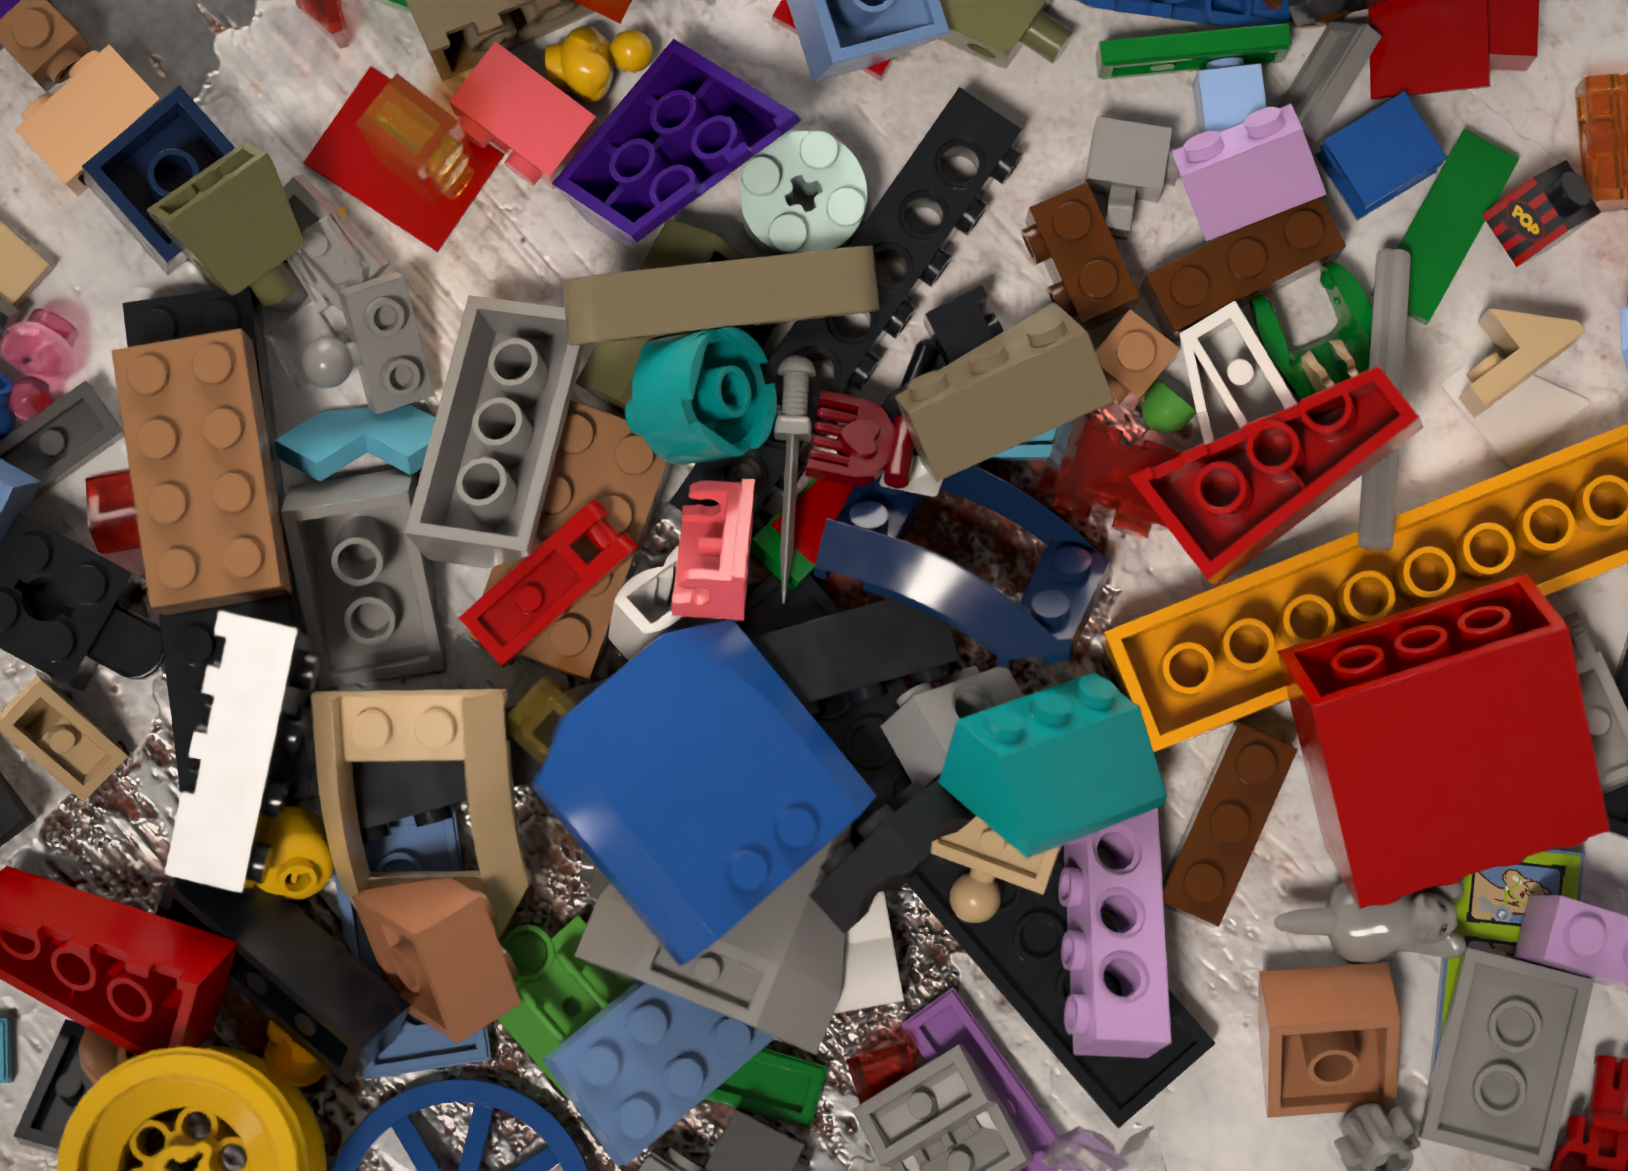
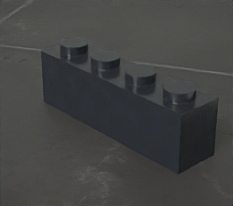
M173 877L167 882L156 915L237 941L238 946L227 983L345 1084L396 1040L411 1004L400 995L393 984L379 978L353 956L350 949L342 941L332 938L307 917L295 901H289L283 895L265 892L256 883H254L252 894L178 877Z

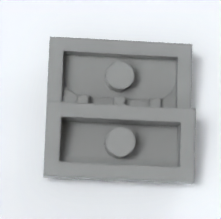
M958 1044L852 1109L878 1162L883 1167H890L892 1171H1020L1035 1162L1001 1100L963 1045Z

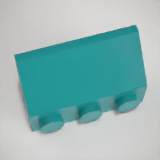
M1096 672L958 719L938 782L1026 858L1164 806L1167 797L1140 708L1118 691L1112 682L1101 677Z

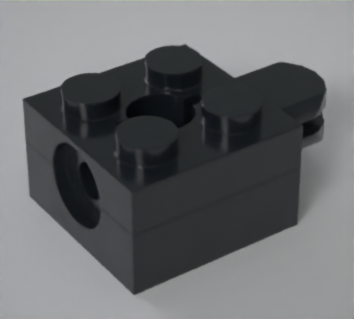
M20 512L0 546V649L62 683L83 692L99 664L132 680H146L157 674L165 665L161 627L130 610L146 580Z

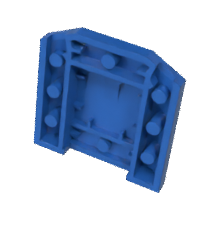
M730 619L660 635L559 719L551 738L553 741L542 769L536 774L531 786L679 966L687 964L718 941L860 816L877 797L736 622Z

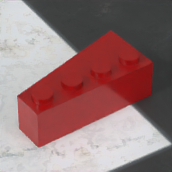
M1377 366L1302 399L1294 406L1269 417L1263 416L1243 425L1240 430L1208 444L1198 445L1180 453L1181 456L1154 468H1146L1128 477L1205 578L1217 587L1423 429L1424 426L1417 413L1383 370Z

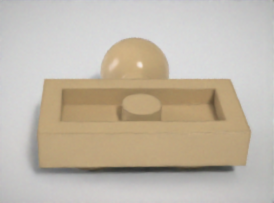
M976 816L959 832L933 841L931 854L971 868L970 872L961 875L953 883L949 895L950 905L954 913L962 920L970 923H981L993 917L1001 903V892L995 877L1044 895L1062 845L1026 858Z

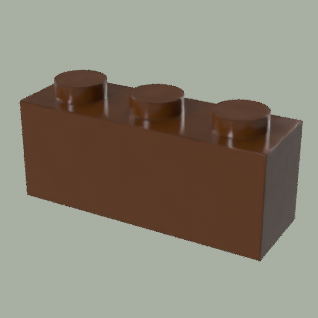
M1318 197L1239 228L1146 274L1140 290L1164 336L1171 342L1180 339V333L1231 302L1236 301L1239 308H1242L1249 304L1250 298L1259 294L1266 296L1320 269L1325 263L1336 261L1346 245L1321 197Z
M1239 722L1230 728L1163 878L1164 907L1210 928L1220 926L1298 751L1297 748Z

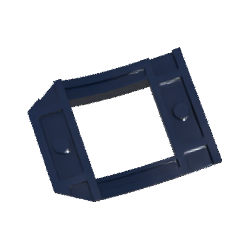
M915 448V449H914V455L919 456L918 453H917V450H916V448ZM975 465L943 479L940 490L958 495L997 512L1032 533L1047 545L1019 605L978 576L954 562L917 545L903 541L927 495L883 487L880 485L881 475L870 485L854 486L836 520L826 519L814 567L815 577L827 580L830 572L863 581V591L874 593L921 610L962 631L996 655L997 666L1009 669L1014 659L1042 656V665L1069 661L1110 575V561L1060 517L1017 487Z

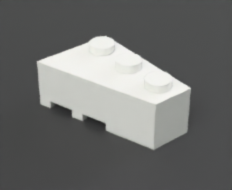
M1236 301L1231 302L1180 333L1195 408L1205 444L1240 430L1243 425L1263 416L1269 417L1297 404Z

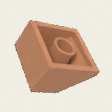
M450 877L362 890L352 896L384 980L393 984L400 995L411 1004L408 1013L458 1044L521 1004L513 982V978L517 976L516 966L509 953L498 942L493 925L497 923L496 912L489 899L480 890L472 891Z
M1388 962L1259 971L1258 1025L1267 1118L1350 1112L1361 1105L1369 1103L1379 1104L1384 1109L1396 1107L1401 1016Z

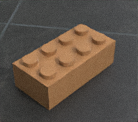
M235 329L111 350L150 608L162 615H170L292 594L253 341L242 329Z
M572 400L569 403L531 553L594 499H597L610 513L606 519L620 535L628 533L640 548L625 564L606 577L516 658L591 684L596 681L610 642L608 632L614 600L624 584L633 578L673 464L655 454L642 435L634 434L629 429L626 419ZM587 536L572 547L586 565L601 553ZM526 557L492 567L483 595ZM469 631L468 637L474 643L482 645Z

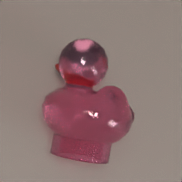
M33 309L26 322H18L9 326L2 333L0 340V350L3 359L26 375L13 383V389L8 399L12 412L24 420L36 417L45 408L54 403L49 387L67 382L73 375L76 364L75 355L71 347L78 336L77 329L63 317L45 309Z

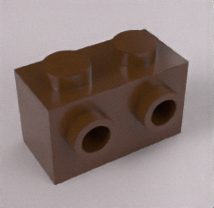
M1088 182L1029 207L1025 221L1027 227L1021 230V234L1033 262L1036 265L1044 262L1053 285L1048 286L1047 291L1051 302H1055L1086 331L1125 315L1130 309L1132 311L1135 310L1140 298L1139 293Z

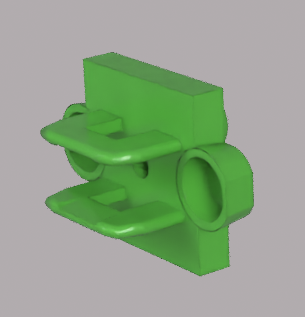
M577 915L552 939L541 928L525 924L518 925L499 942L509 953L516 966L517 976L513 978V982L521 1004L497 1020L566 1098L569 1097L542 1059L636 982L575 957L587 927V923L580 915Z

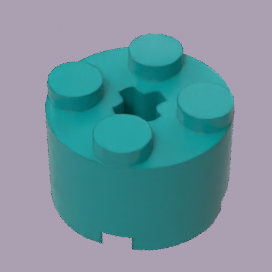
M735 327L714 328L647 341L640 351V357L633 375L632 398L628 401L625 408V417L629 429L636 435H642L648 446L660 458L676 465L734 458L745 455L750 449L759 448L770 435L777 406L775 384H765L760 364L768 363L762 348L749 334Z

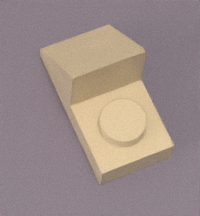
M1487 309L1478 322L1506 359L1503 360L1497 352H1494L1471 369L1466 376L1472 384L1459 397L1460 401L1474 418L1573 346L1586 330L1576 320L1500 309Z
M38 675L0 713V732L82 802H85L129 757L118 743L75 706L62 689Z

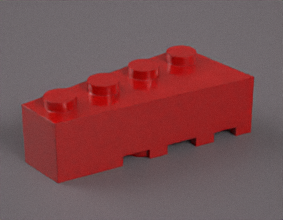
M7 865L0 871V980L136 1056H141L155 1050L177 1047L199 1048L211 1035L215 1027L238 946L237 941Z

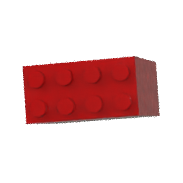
M1527 574L1277 651L1324 846L1360 909L1372 905H1389L1398 901L1404 895L1432 886L1453 885L1467 875L1496 866H1513L1521 863L1528 856L1557 847H1574L1584 843L1589 837L1610 831L1569 627Z

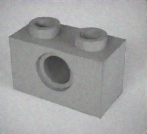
M972 666L950 677L941 687L934 689L930 682H926L905 692L897 699L900 709L881 726V729L912 783L918 779L927 788L941 775L958 719L1024 697L1009 669L998 666L980 673L977 666Z

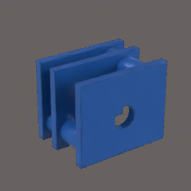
M1405 91L1323 140L1324 144L1320 146L1321 151L1315 154L1356 221L1437 172L1436 168L1441 166L1443 161L1447 159V156Z

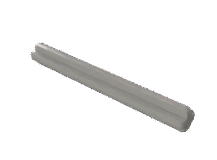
M1385 248L1376 255L1369 370L1379 366L1403 395L1411 256L1409 252L1403 249ZM1399 447L1362 475L1358 544L1362 549L1386 551L1393 546Z

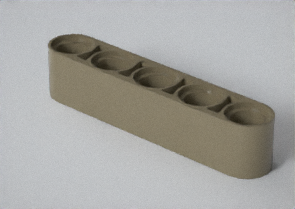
M873 246L802 252L561 280L569 346L685 334L714 328H738L880 311Z

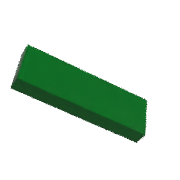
M1289 23L1099 41L1095 56L1097 78L1105 80L1207 70L1206 64L1208 62L1231 57L1243 58L1244 66L1282 63L1291 47Z
M1463 129L1396 248L1406 250L1411 256L1407 316L1425 326L1431 320L1485 222L1482 214L1494 206L1519 161V158L1466 129Z

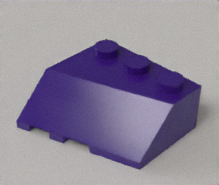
M673 39L552 184L589 224L625 248H628L639 242L802 120L792 110Z

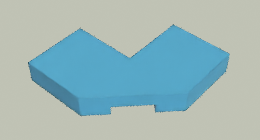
M405 405L378 415L370 411L369 408L321 411L275 440L277 458L318 481L324 480L367 452L412 475L423 466L436 417L413 405Z

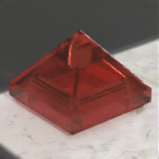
M873 1040L846 1059L860 1104L917 1070L908 1040Z

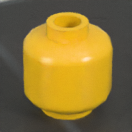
M285 805L280 819H270L265 839L266 844L273 845V855L267 878L264 883H255L265 892L283 895L289 901H297L309 898L322 890L332 878L334 864L322 819L314 811L303 806Z

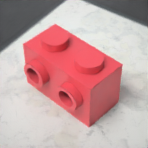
M496 41L449 100L455 116L459 118L454 124L455 128L479 147L484 149L490 141L509 155L504 164L518 177L532 186L541 179L551 188L555 189L556 187L552 184L553 181L599 128L595 115Z

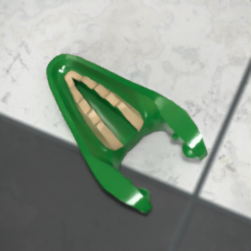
M1330 261L1320 267L1321 275L1319 281L1321 286L1325 288L1338 320L1332 333L1327 337L1305 348L1288 351L1283 331L1275 315V306L1271 301L1260 294L1250 298L1249 301L1250 314L1263 348L1300 400L1369 370L1372 309L1368 296L1357 279L1346 268L1336 262Z

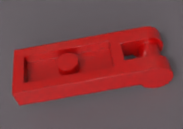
M597 499L585 505L535 549L530 556H527L458 617L503 669L639 550V545L628 533L620 535L607 521L606 518L610 513ZM586 536L601 552L587 565L572 549L574 545Z

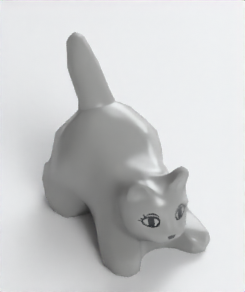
M1342 881L1341 884L1332 889L1327 907L1290 911L1280 914L1274 921L1275 927L1284 932L1299 935L1328 936L1334 952L1351 964L1389 963L1393 961L1394 953L1397 951L1420 953L1447 959L1459 958L1467 949L1464 938L1453 931L1457 926V910L1452 904L1462 897L1464 893V885L1460 881L1453 885L1432 886L1404 895L1398 901L1389 905H1372L1362 909L1358 907L1345 882Z

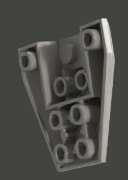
M851 823L718 941L685 965L679 966L611 883L599 895L575 957L630 980H638L752 1026L760 1033L817 1055L841 995L845 934L840 931L809 894L828 877L820 869V866L840 847L850 841Z

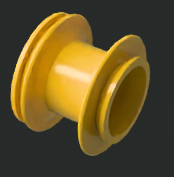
M206 1045L207 1049L177 1047L151 1051L124 1062L104 1075L82 1097L67 1122L58 1149L56 1171H180L175 1165L176 1162L184 1163L191 1161L200 1155H204V1157L198 1162L199 1166L195 1171H231L223 1162V1152L232 1143L240 1145L247 1154L246 1165L240 1171H327L324 1138L316 1115L297 1086H291L276 1079L271 1075L265 1065V1061L256 1055L231 1047ZM196 1111L205 1113L211 1121V1131L203 1140L194 1138L187 1128L189 1118ZM154 1127L162 1131L166 1140L164 1149L158 1155H152L146 1149V1140Z

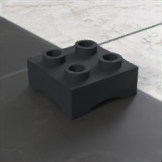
M940 777L927 788L917 779L895 798L889 806L887 804L871 816L857 830L860 834L851 843L850 841L845 843L820 866V869L828 877L809 896L843 934L853 928L869 912L878 892H896L919 871L920 863L931 853L933 841L959 832L976 817L972 811L938 783Z

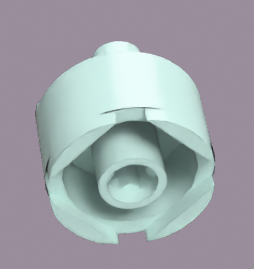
M818 130L793 131L783 134L753 156L743 169L740 183V205L744 228L752 244L765 257L847 248L866 220L867 183L860 163L845 145L827 132ZM804 190L807 196L816 194L814 197V209L805 212L800 204L790 206L794 203L793 194Z

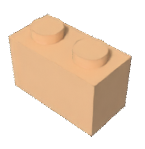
M109 44L100 53L93 50L81 57L69 72L71 79L53 95L45 93L36 98L23 112L22 119L24 121L15 129L77 196H80L88 188L83 180L81 166L161 100Z

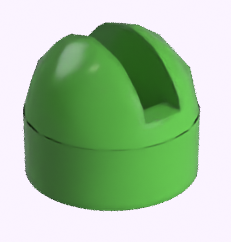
M1159 379L1147 392L1142 404V414L1146 424L1150 429L1164 434L1183 429L1197 413L1190 404Z

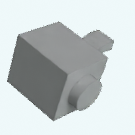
M1097 116L1092 132L1085 182H1088L1093 193L1108 195L1105 221L1113 238L1127 240L1131 228L1135 199L1158 203L1163 191V185L1175 186L1178 168L1172 151L1178 148L1170 147L1172 128Z

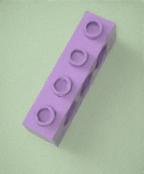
M1158 808L1064 844L1065 868L1060 874L1058 894L1061 905L1067 907L1068 931L1063 937L1061 958L1064 968L1070 970L1071 995H1069L1065 1004L1064 1022L1067 1032L1073 1034L1074 1055L1148 1058L1171 1043ZM1097 847L1103 848L1111 854L1115 861V870L1108 868L1101 862L1097 854ZM1100 909L1110 912L1115 917L1119 927L1118 933L1111 931L1104 925L1100 916ZM1104 972L1110 973L1119 981L1122 997L1116 996L1108 990L1103 979Z

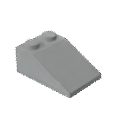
M400 469L289 486L281 509V516L307 634L315 640L312 652L321 654L320 668L317 676L320 689L445 670L446 663L432 560H428L405 534L418 485L416 472L409 475Z

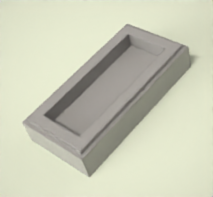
M1330 21L1279 103L1278 108L1292 104L1308 142L1317 143L1382 36L1368 24Z

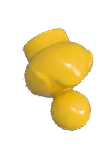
M583 25L571 30L564 42L547 45L545 50V67L548 81L564 93L572 92L575 96L588 103H596L602 100L609 91L614 66L625 73H637L644 70L652 60L653 46L650 39L638 30L623 31L609 43L606 37L595 27Z

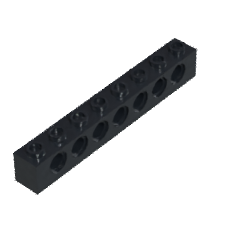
M959 87L848 245V247L873 246L875 263L881 259L896 260L905 270L906 275L899 284L891 287L877 284L880 311L863 313L868 318L870 327L861 337L849 339L838 334L833 326L836 317L795 321L768 360V363L762 369L765 384H775L777 396L776 413H782L784 376L777 374L778 368L784 359L792 355L804 356L811 362H823L832 369L834 378L830 385L822 390L844 395L851 385L859 391L864 387L881 361L873 353L885 335L889 334L896 339L901 334L917 309L916 306L909 302L922 282L930 287L934 286L953 257L945 249L956 233L961 231L968 236L985 213L989 204L981 200L988 187L994 179L1004 184L1018 166L1024 155L1022 151L1016 148L1020 143L1022 133L1020 127ZM952 157H964L974 164L977 174L968 182L955 183L944 176L941 167ZM923 207L935 211L941 220L940 227L928 235H920L913 232L905 221L907 215L912 210ZM809 390L807 417L811 420L812 437L815 435L829 437V434L815 431L814 424L817 421L837 425L839 422L822 419L816 415L821 390ZM767 439L759 448L750 449L745 455L696 463L670 500L671 510L682 517L683 506L701 504L712 507L718 505V502L711 499L697 500L690 498V485L698 481L725 482L727 473L733 467L740 464L751 465L762 476L759 487L754 491L753 538L770 522L773 516L765 510L766 506L778 489L784 492L786 442L775 443ZM799 441L797 482L806 470L807 461L802 459L801 456L811 441Z

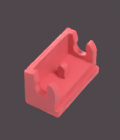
M742 479L741 483L698 481L690 485V498L697 500L711 499L719 504L712 507L701 504L683 506L675 585L672 597V616L744 621L753 531L755 479Z

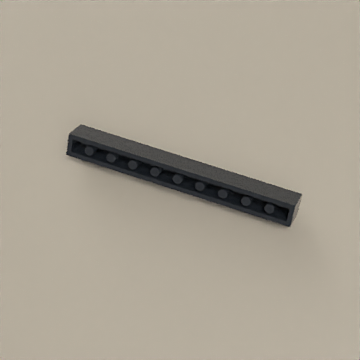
M885 599L749 638L811 715L826 711L823 698L848 692L851 704L887 694L886 680L910 674L912 684L916 686L950 676L947 663L960 660L949 624L921 610L892 599ZM607 679L504 708L506 741H510L513 787L534 781L536 774L541 771L553 741L551 738L559 719ZM464 760L352 761L354 792L362 843L392 835L389 822L413 816L416 828L452 818L454 815L451 805L468 800ZM314 762L313 765L317 776L316 762Z

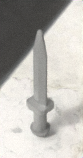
M792 355L784 359L777 374L784 376L782 415L776 419L774 436L777 440H786L780 545L782 603L784 604L793 556L799 441H811L812 424L810 418L807 417L809 378L816 376V370L813 363L801 355Z

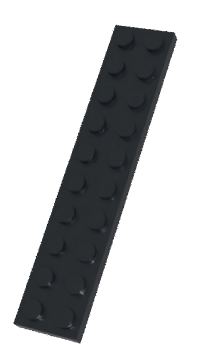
M772 574L746 596L744 621H734L748 638H752L842 611L811 575L793 592L787 588L785 604L782 603L781 580ZM719 619L717 622H719V621H724V620H728V619ZM899 677L885 681L887 694L851 704L848 692L823 698L826 711L811 715L877 795L864 812L853 821L858 828L884 805L887 804L889 806L895 798L912 784L907 772L881 729V726L900 709L897 699L909 691V688ZM930 853L920 863L919 871L906 884L1116 1128L1119 1129L1216 1044L1168 989L1170 1044L1148 1058L1074 1055L1073 1034L1067 1032L1064 1022L1065 1004L1067 998L1071 995L1070 970L1064 968L1061 958L1063 937L1068 931L1067 907L1061 905L1058 894L1059 878L1064 867L1056 861L1044 895L995 877L1001 892L999 909L987 921L970 923L962 920L954 913L950 905L949 895L955 880L961 875L970 872L971 868ZM1100 910V916L1104 925L1111 931L1118 933L1119 931ZM1104 972L1103 979L1108 990L1114 995L1122 997L1119 981L1110 973Z

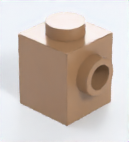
M20 0L0 19V44L46 93L55 84L62 83L70 78L69 72L74 64L85 54L92 51L79 33L47 0Z
M1131 309L1095 353L1113 396V403L1120 405L1124 401L1135 409L1147 392L1173 363L1180 348Z

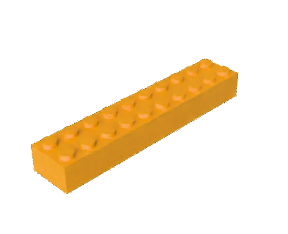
M1628 423L1396 515L1393 546L1389 550L1362 549L1358 544V531L1105 631L1099 638L1120 692L1140 708L1154 754L1289 701L1278 650L1522 574H1527L1546 598L1627 566Z

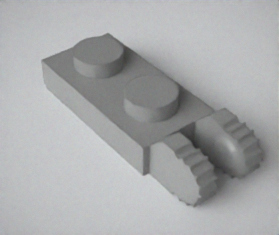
M1575 611L1564 616V620L1569 627L1571 642L1577 646L1582 660L1576 662L1602 794L1604 795L1628 784V709L1601 651L1596 653L1578 612Z

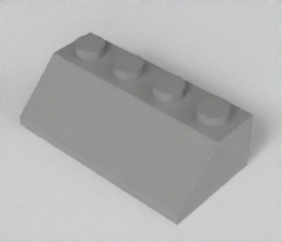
M468 296L405 529V534L428 560L488 569L530 556L585 346H569L565 308Z

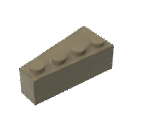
M405 0L442 82L474 68L495 41L508 51H512L596 13L572 0Z

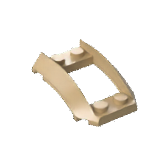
M507 690L314 692L311 694L316 769L324 827L340 887L355 909L356 906L352 896L362 890L450 877L472 891L480 890L489 899L497 915V923L493 925L497 938L501 937L514 916L515 910L528 886L532 883L531 870L526 868L520 841L514 800L510 741H506L504 704L507 703ZM464 760L471 828L480 871H370L358 821L352 761Z

